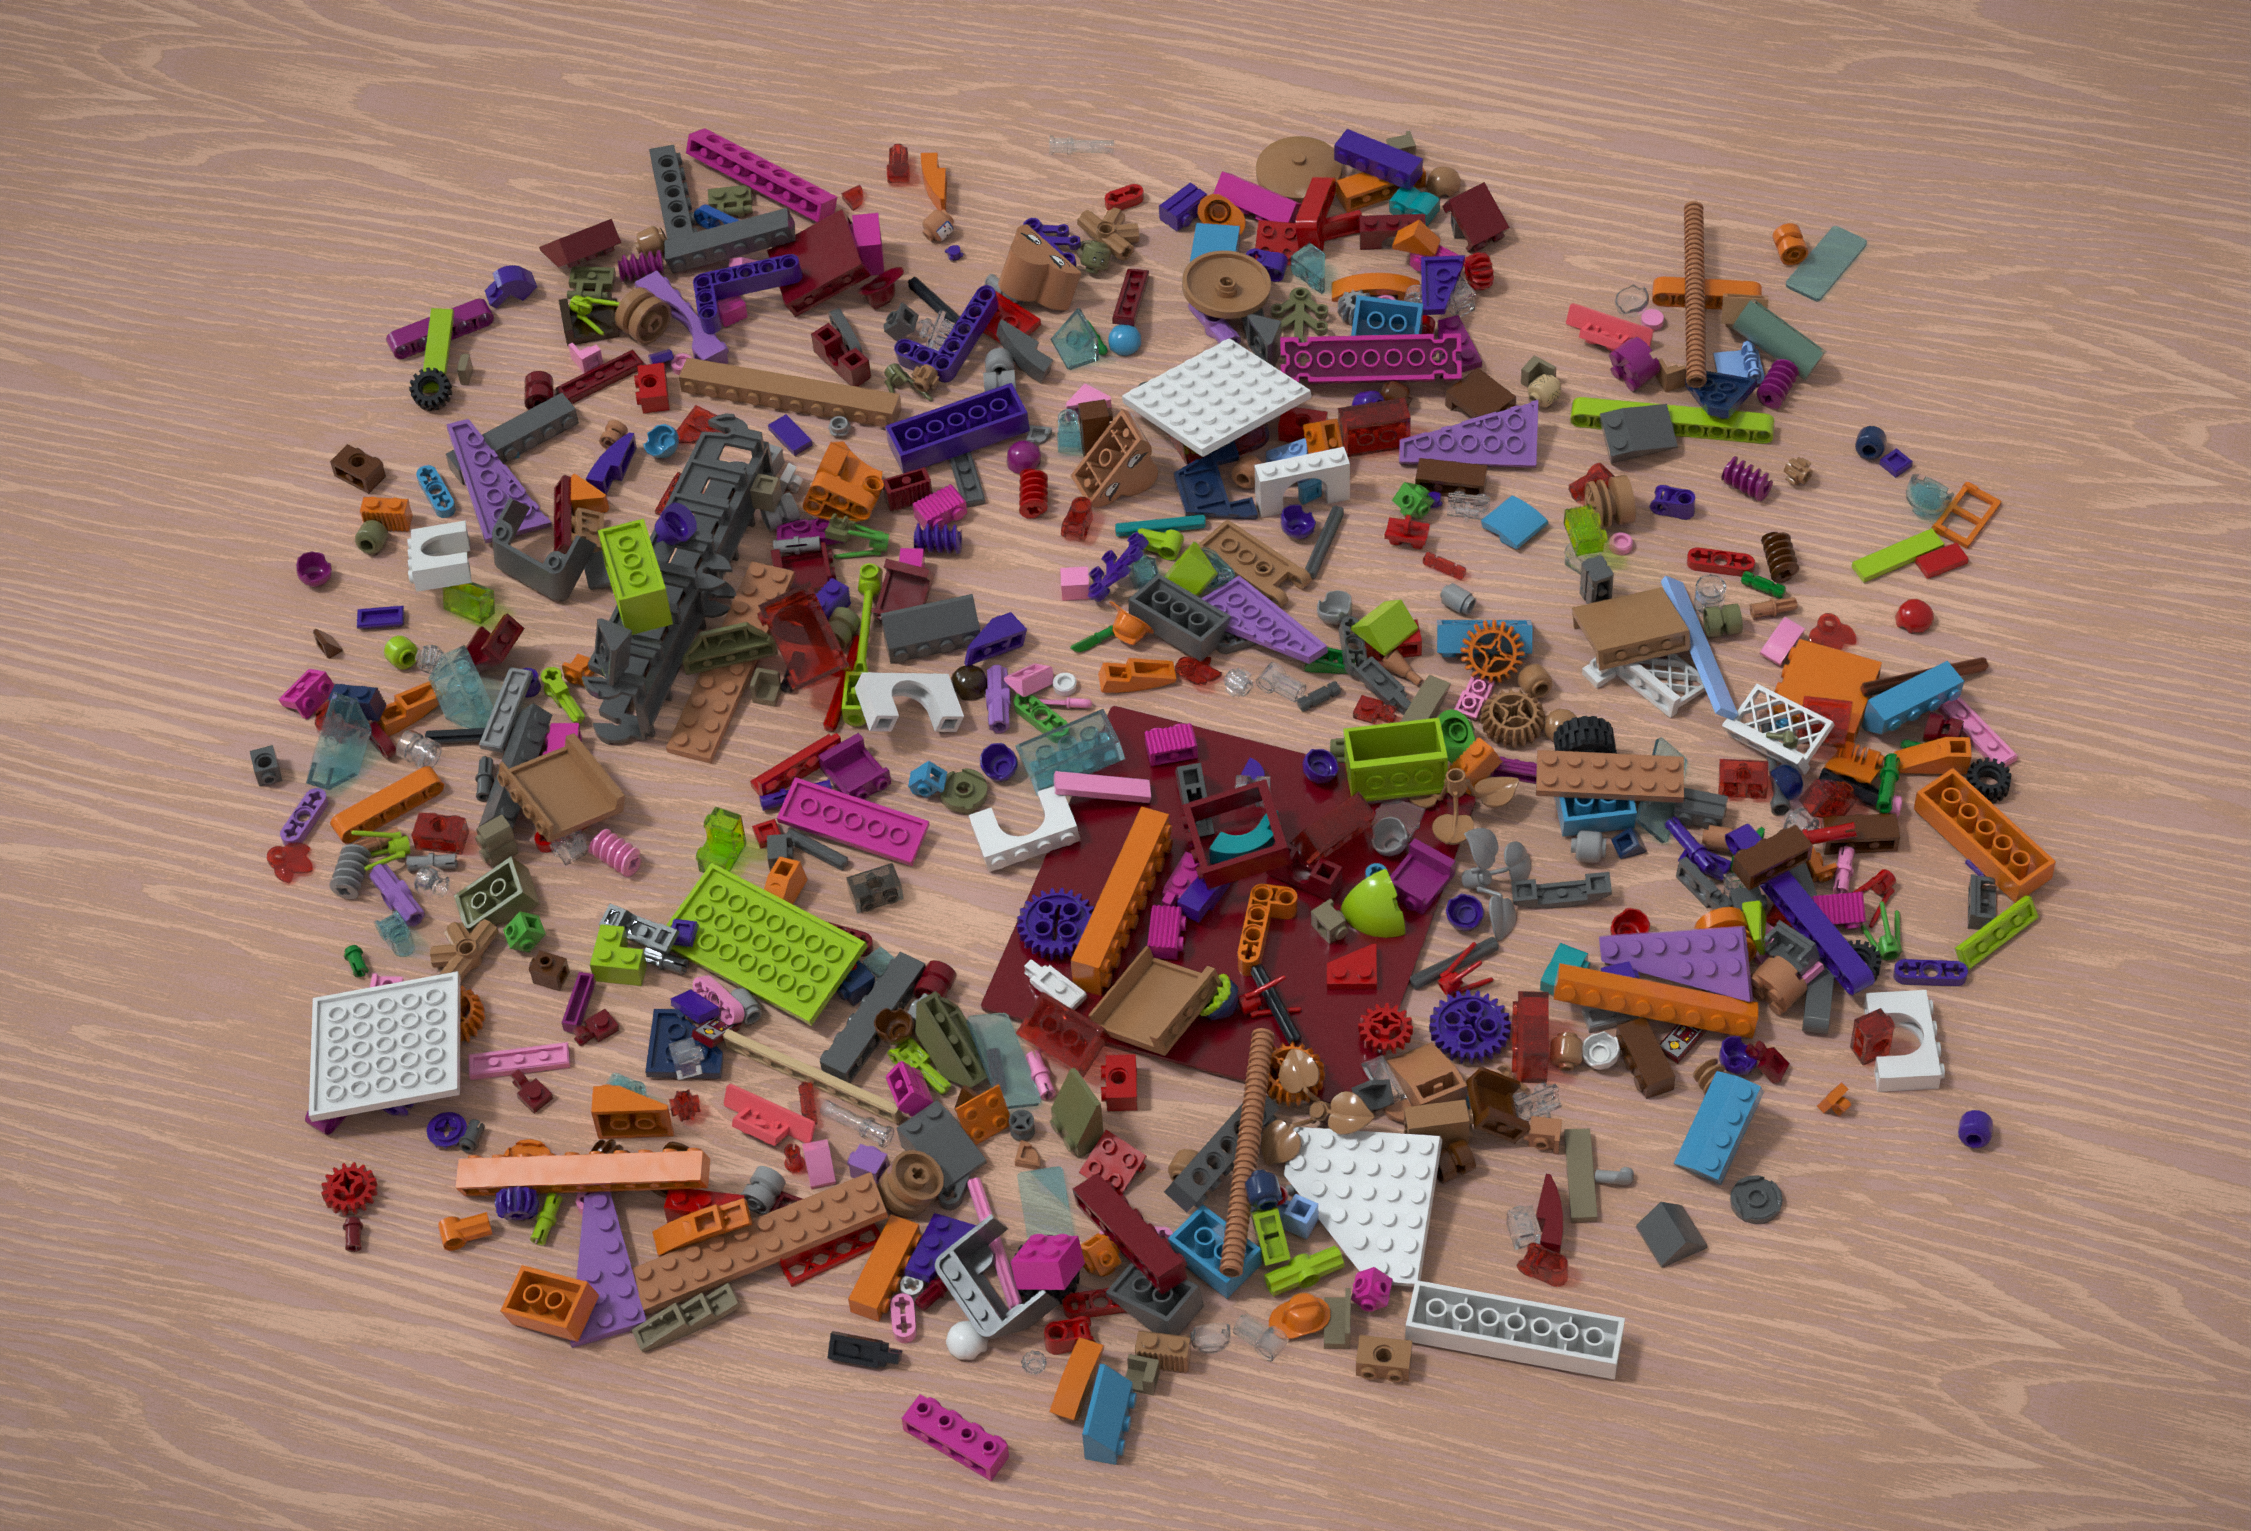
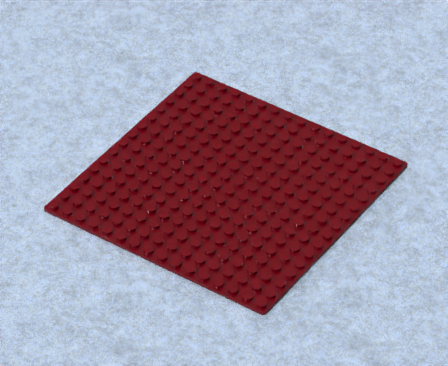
M1112 706L1082 774L1149 780L1151 790L1150 803L1072 796L1068 805L1076 822L1081 841L1052 850L1046 854L1026 901L1033 902L1032 895L1040 898L1042 890L1046 894H1050L1051 888L1054 889L1055 893H1059V890L1063 888L1064 894H1067L1072 889L1074 897L1081 893L1082 900L1088 899L1089 905L1094 906L1095 909L1141 807L1169 814V824L1172 825L1170 839H1173L1172 849L1170 853H1166L1164 856L1163 869L1161 872H1157L1155 876L1156 883L1154 889L1147 894L1145 909L1139 911L1138 924L1135 929H1131L1129 944L1126 949H1122L1120 964L1118 968L1113 969L1111 984L1109 988L1105 987L1102 996L1086 992L1087 999L1069 1014L1030 983V978L1025 974L1024 965L1030 960H1033L1041 967L1044 965L1048 967L1050 965L1073 982L1072 957L1066 953L1063 960H1061L1059 955H1055V958L1051 960L1050 954H1046L1044 958H1041L1040 951L1032 954V948L1026 949L1024 941H1020L1017 922L982 1000L981 1008L985 1012L1245 1082L1252 1032L1255 1029L1265 1028L1271 1030L1274 1033L1273 1046L1278 1049L1282 1042L1285 1046H1290L1273 1015L1251 1018L1250 1013L1243 1015L1239 1004L1236 1012L1231 1017L1225 1019L1209 1020L1199 1014L1165 1056L1097 1033L1088 1016L1147 946L1152 906H1163L1162 899L1164 896L1162 891L1184 853H1191V850L1195 849L1194 846H1189L1185 834L1189 831L1184 829L1180 817L1184 815L1176 779V768L1201 763L1207 797L1250 784L1241 781L1240 775L1249 758L1256 760L1264 770V777L1267 780L1275 809L1279 811V821L1281 822L1282 829L1327 799L1333 800L1345 812V819L1301 847L1299 855L1305 862L1311 865H1316L1321 857L1342 866V885L1332 899L1336 911H1341V906L1346 896L1354 887L1366 879V869L1369 865L1374 863L1382 864L1386 867L1389 876H1391L1409 854V844L1414 838L1455 860L1460 844H1445L1437 839L1433 833V822L1435 819L1444 814L1454 816L1453 796L1446 792L1442 801L1437 800L1436 804L1431 808L1417 807L1409 801L1408 797L1352 803L1344 763L1337 762L1339 770L1334 779L1328 783L1316 784L1310 781L1303 773L1302 763L1306 755L1304 753L1194 725L1192 727L1198 747V758L1151 766L1145 745V732L1153 728L1164 729L1165 727H1173L1182 722ZM1466 794L1458 797V816L1468 815L1471 817L1476 803L1475 797ZM1263 801L1211 817L1214 834L1200 837L1208 866L1213 865L1210 863L1209 848L1219 833L1244 835L1253 831L1266 814ZM1387 817L1400 819L1405 825L1409 836L1408 844L1402 853L1391 857L1380 855L1374 849L1371 841L1373 839L1372 827L1379 820ZM1266 872L1234 881L1213 910H1208L1200 922L1186 917V931H1181L1180 937H1184L1183 952L1178 951V960H1160L1200 973L1207 966L1215 968L1218 976L1226 974L1238 986V996L1258 989L1253 976H1244L1238 970V948L1251 890L1258 884H1269L1294 889L1297 893V914L1291 919L1271 917L1261 964L1266 969L1271 981L1283 975L1286 976L1284 981L1275 986L1286 1008L1301 1007L1302 1009L1301 1012L1289 1013L1302 1036L1301 1043L1296 1044L1295 1047H1299L1302 1043L1305 1046V1050L1312 1047L1314 1054H1319L1320 1062L1324 1064L1325 1080L1322 1090H1318V1095L1316 1096L1320 1098V1101L1331 1103L1333 1098L1339 1093L1345 1091L1352 1092V1087L1373 1080L1383 1054L1382 1050L1373 1053L1372 1046L1365 1048L1364 1041H1360L1358 1032L1361 1015H1366V1009L1368 1008L1374 1011L1375 1004L1384 1008L1385 1004L1389 1003V1008L1392 1009L1395 1005H1398L1399 1011L1410 982V976L1413 974L1443 890L1423 915L1409 910L1404 904L1397 901L1398 907L1403 913L1405 935L1388 938L1375 937L1356 930L1346 922L1347 935L1341 940H1336L1329 944L1311 926V911L1326 902V899L1268 875ZM1061 907L1057 908V923L1056 927L1054 928L1055 935L1053 941L1057 940L1058 921L1060 920ZM1376 944L1377 989H1327L1328 962L1368 945ZM1260 994L1262 1006L1258 1007V1010L1270 1009L1263 995ZM1273 1071L1271 1073V1076L1276 1081L1278 1079L1277 1073Z

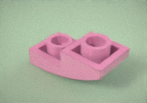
M1784 617L1760 651V655L1781 666L1791 647H1795L1804 633L1805 628Z
M1471 676L1466 690L1462 691L1454 710L1460 711L1466 717L1477 720L1481 714V709L1494 689L1495 681L1489 683V679L1485 678L1484 681H1481L1480 676Z

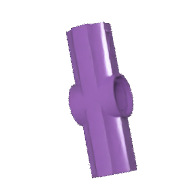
M1190 303L1188 304L1189 310L1205 327L1207 336L1215 338L1219 344L1229 338L1238 344L1241 342V337L1225 319L1206 315L1195 309Z
M992 665L991 668L987 669L988 689H986V705L989 711L988 724L989 730L995 733H1004L1010 729V688H1008V684L1004 681V678L1008 676L1007 668L1001 665Z
M378 864L373 867L369 877L381 892V896L388 908L395 910L407 927H414L420 924L421 920L425 917L424 911L413 898L404 880H399L387 864Z

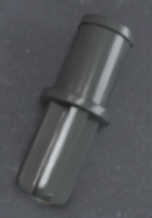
M482 756L479 760L478 774L475 777L477 782L476 798L482 802L488 801L492 783L495 779L492 775L493 759L487 756Z
M647 947L644 948L646 963L658 966L660 970L668 969L681 975L687 972V970L683 969V967H689L687 959L672 956L670 952L668 954Z

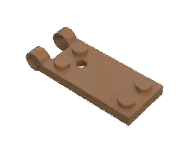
M1228 519L1198 544L1208 560L1235 578L1241 576L1279 608H1282L1288 602V597L1282 589L1277 587L1288 577L1299 589H1303L1312 581L1307 570L1297 566ZM1261 569L1267 570L1266 572H1260Z

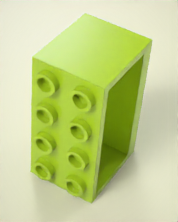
M644 518L597 530L605 567L623 626L632 630V635L672 625L666 587Z
M1439 718L1343 729L1345 767L1352 803L1441 793L1445 784L1444 779L1448 772V757Z

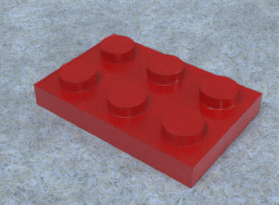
M995 291L999 307L983 333L1000 343L996 333L1001 319L1028 336L1041 326V319Z

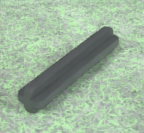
M789 829L786 833L792 835L793 846L840 870H844L849 863L847 856L794 829Z

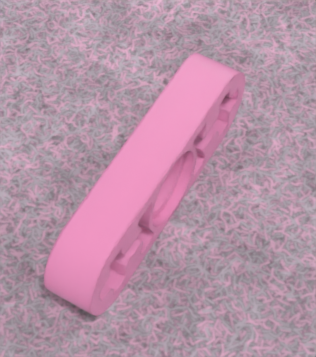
M709 975L694 979L693 991L719 1007L720 1015L718 1017L725 1024L732 1025L743 1021L744 1009L742 1004Z

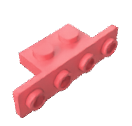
M1575 303L1570 305L1566 319L1567 325L1580 329L1579 338L1585 339L1589 344L1606 346V349L1614 351L1632 337H1639L1649 347L1651 346L1653 329Z
M731 1083L726 1086L724 1106L738 1112L733 1118L732 1127L773 1146H776L787 1135L804 1143L812 1142L815 1122Z

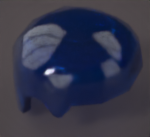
M1782 764L1770 772L1776 784L1789 801L1801 795L1804 782L1798 769L1791 765Z

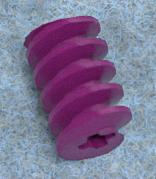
M657 250L656 257L649 251L647 258H645L643 252H640L639 259H636L634 253H632L630 260L623 254L622 260H618L620 281L625 282L626 276H628L630 281H633L635 275L639 280L643 278V274L647 276L655 271L659 273L662 271L664 275L663 259L660 250Z
M1778 359L1774 361L1757 389L1758 400L1770 409L1780 408L1796 381V377L1799 376L1798 367L1790 360Z
M1734 456L1725 466L1721 480H1724L1727 485L1732 484L1735 489L1740 488L1742 493L1748 492V495L1755 497L1757 501L1764 500L1773 486V480L1768 481L1769 473L1766 472L1761 477L1762 470L1760 468L1753 473L1754 465L1750 464L1745 468L1746 461L1742 460L1737 464L1738 457Z

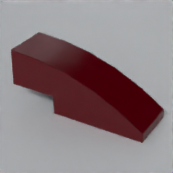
M1546 1173L1535 1216L1534 1230L1542 1232L1539 1254L1560 1259L1563 1239L1562 1204L1552 1175Z

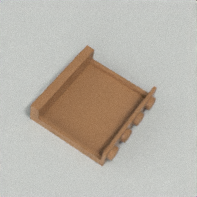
M1662 587L1572 607L1574 629L1581 628L1595 651L1596 664L1599 671L1690 650L1689 629Z
M575 733L566 736L564 747L508 769L503 761L499 763V774H497L499 784L507 789L512 800L519 804L526 818L531 819L538 833L543 835L548 842L617 815L624 810V793Z
M1146 946L1088 1016L1097 1033L1165 1056L1218 992L1217 987H1222V983L1215 968L1207 966L1200 973L1154 958L1150 948Z

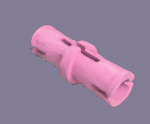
M1844 846V852L1843 847L1839 848L1838 868L1834 873V894L1849 893V882L1854 872L1852 862L1855 850L1848 846Z
M1035 1050L1036 1057H1034L1033 1051H1031L1025 1058L1032 1072V1082L1036 1083L1042 1100H1047L1046 1093L1048 1098L1051 1099L1056 1095V1091L1050 1080V1070L1045 1067L1041 1052Z

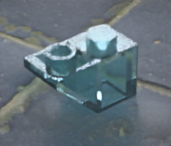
M1308 243L1291 256V272L1296 277L1305 281L1310 288L1322 294L1325 292V253L1313 244Z
M1147 554L1129 565L1131 569L1129 576L1137 591L1159 574L1155 558L1149 557Z

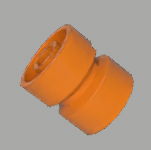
M1794 223L1783 224L1773 232V241L1783 264L1795 265L1807 258L1808 248L1798 225Z

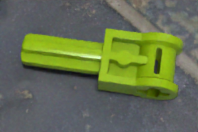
M556 667L544 669L541 673V680L545 684V694L553 698L559 708L562 707L573 723L581 724L585 719V715L571 697L569 688L562 679L561 670Z
M910 1037L908 1041L901 1043L895 1049L888 1050V1057L894 1065L904 1061L911 1067L920 1070L924 1080L939 1094L948 1093L951 1088L950 1082L930 1066L929 1054L913 1038Z

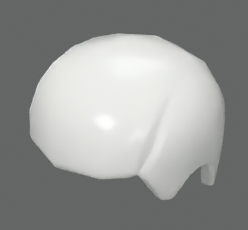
M1603 1031L1591 1034L1584 1040L1583 1060L1588 1066L1602 1070L1609 1069L1616 1064L1620 1055V1045L1616 1036L1613 1037Z
M961 1321L949 1330L946 1345L950 1354L957 1359L974 1360L979 1353L986 1352L988 1339L981 1336L970 1321Z

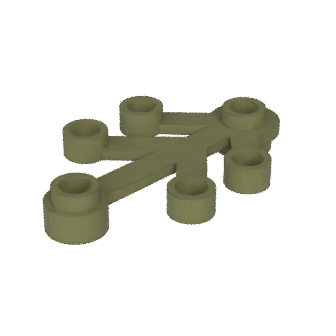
M1298 287L1293 289L1289 294L1290 299L1282 304L1277 303L1271 306V316L1276 319L1282 318L1286 311L1295 306V311L1281 320V327L1283 332L1285 328L1295 322L1294 337H1299V343L1306 342L1303 339L1304 323L1310 326L1315 334L1323 336L1328 332V324L1325 321H1317L1304 311V307H1307L1315 313L1318 319L1328 317V307L1314 302L1311 299V292L1306 288Z

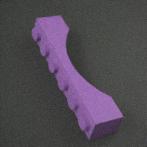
M655 271L635 281L636 288H646L656 297L664 300L671 307V317L678 320L688 329L693 338L692 351L694 359L728 364L727 354L729 350L723 341L720 342L715 333L707 334L703 331L699 316L694 313L689 302L685 303L680 292L671 287L667 277H662L658 271Z

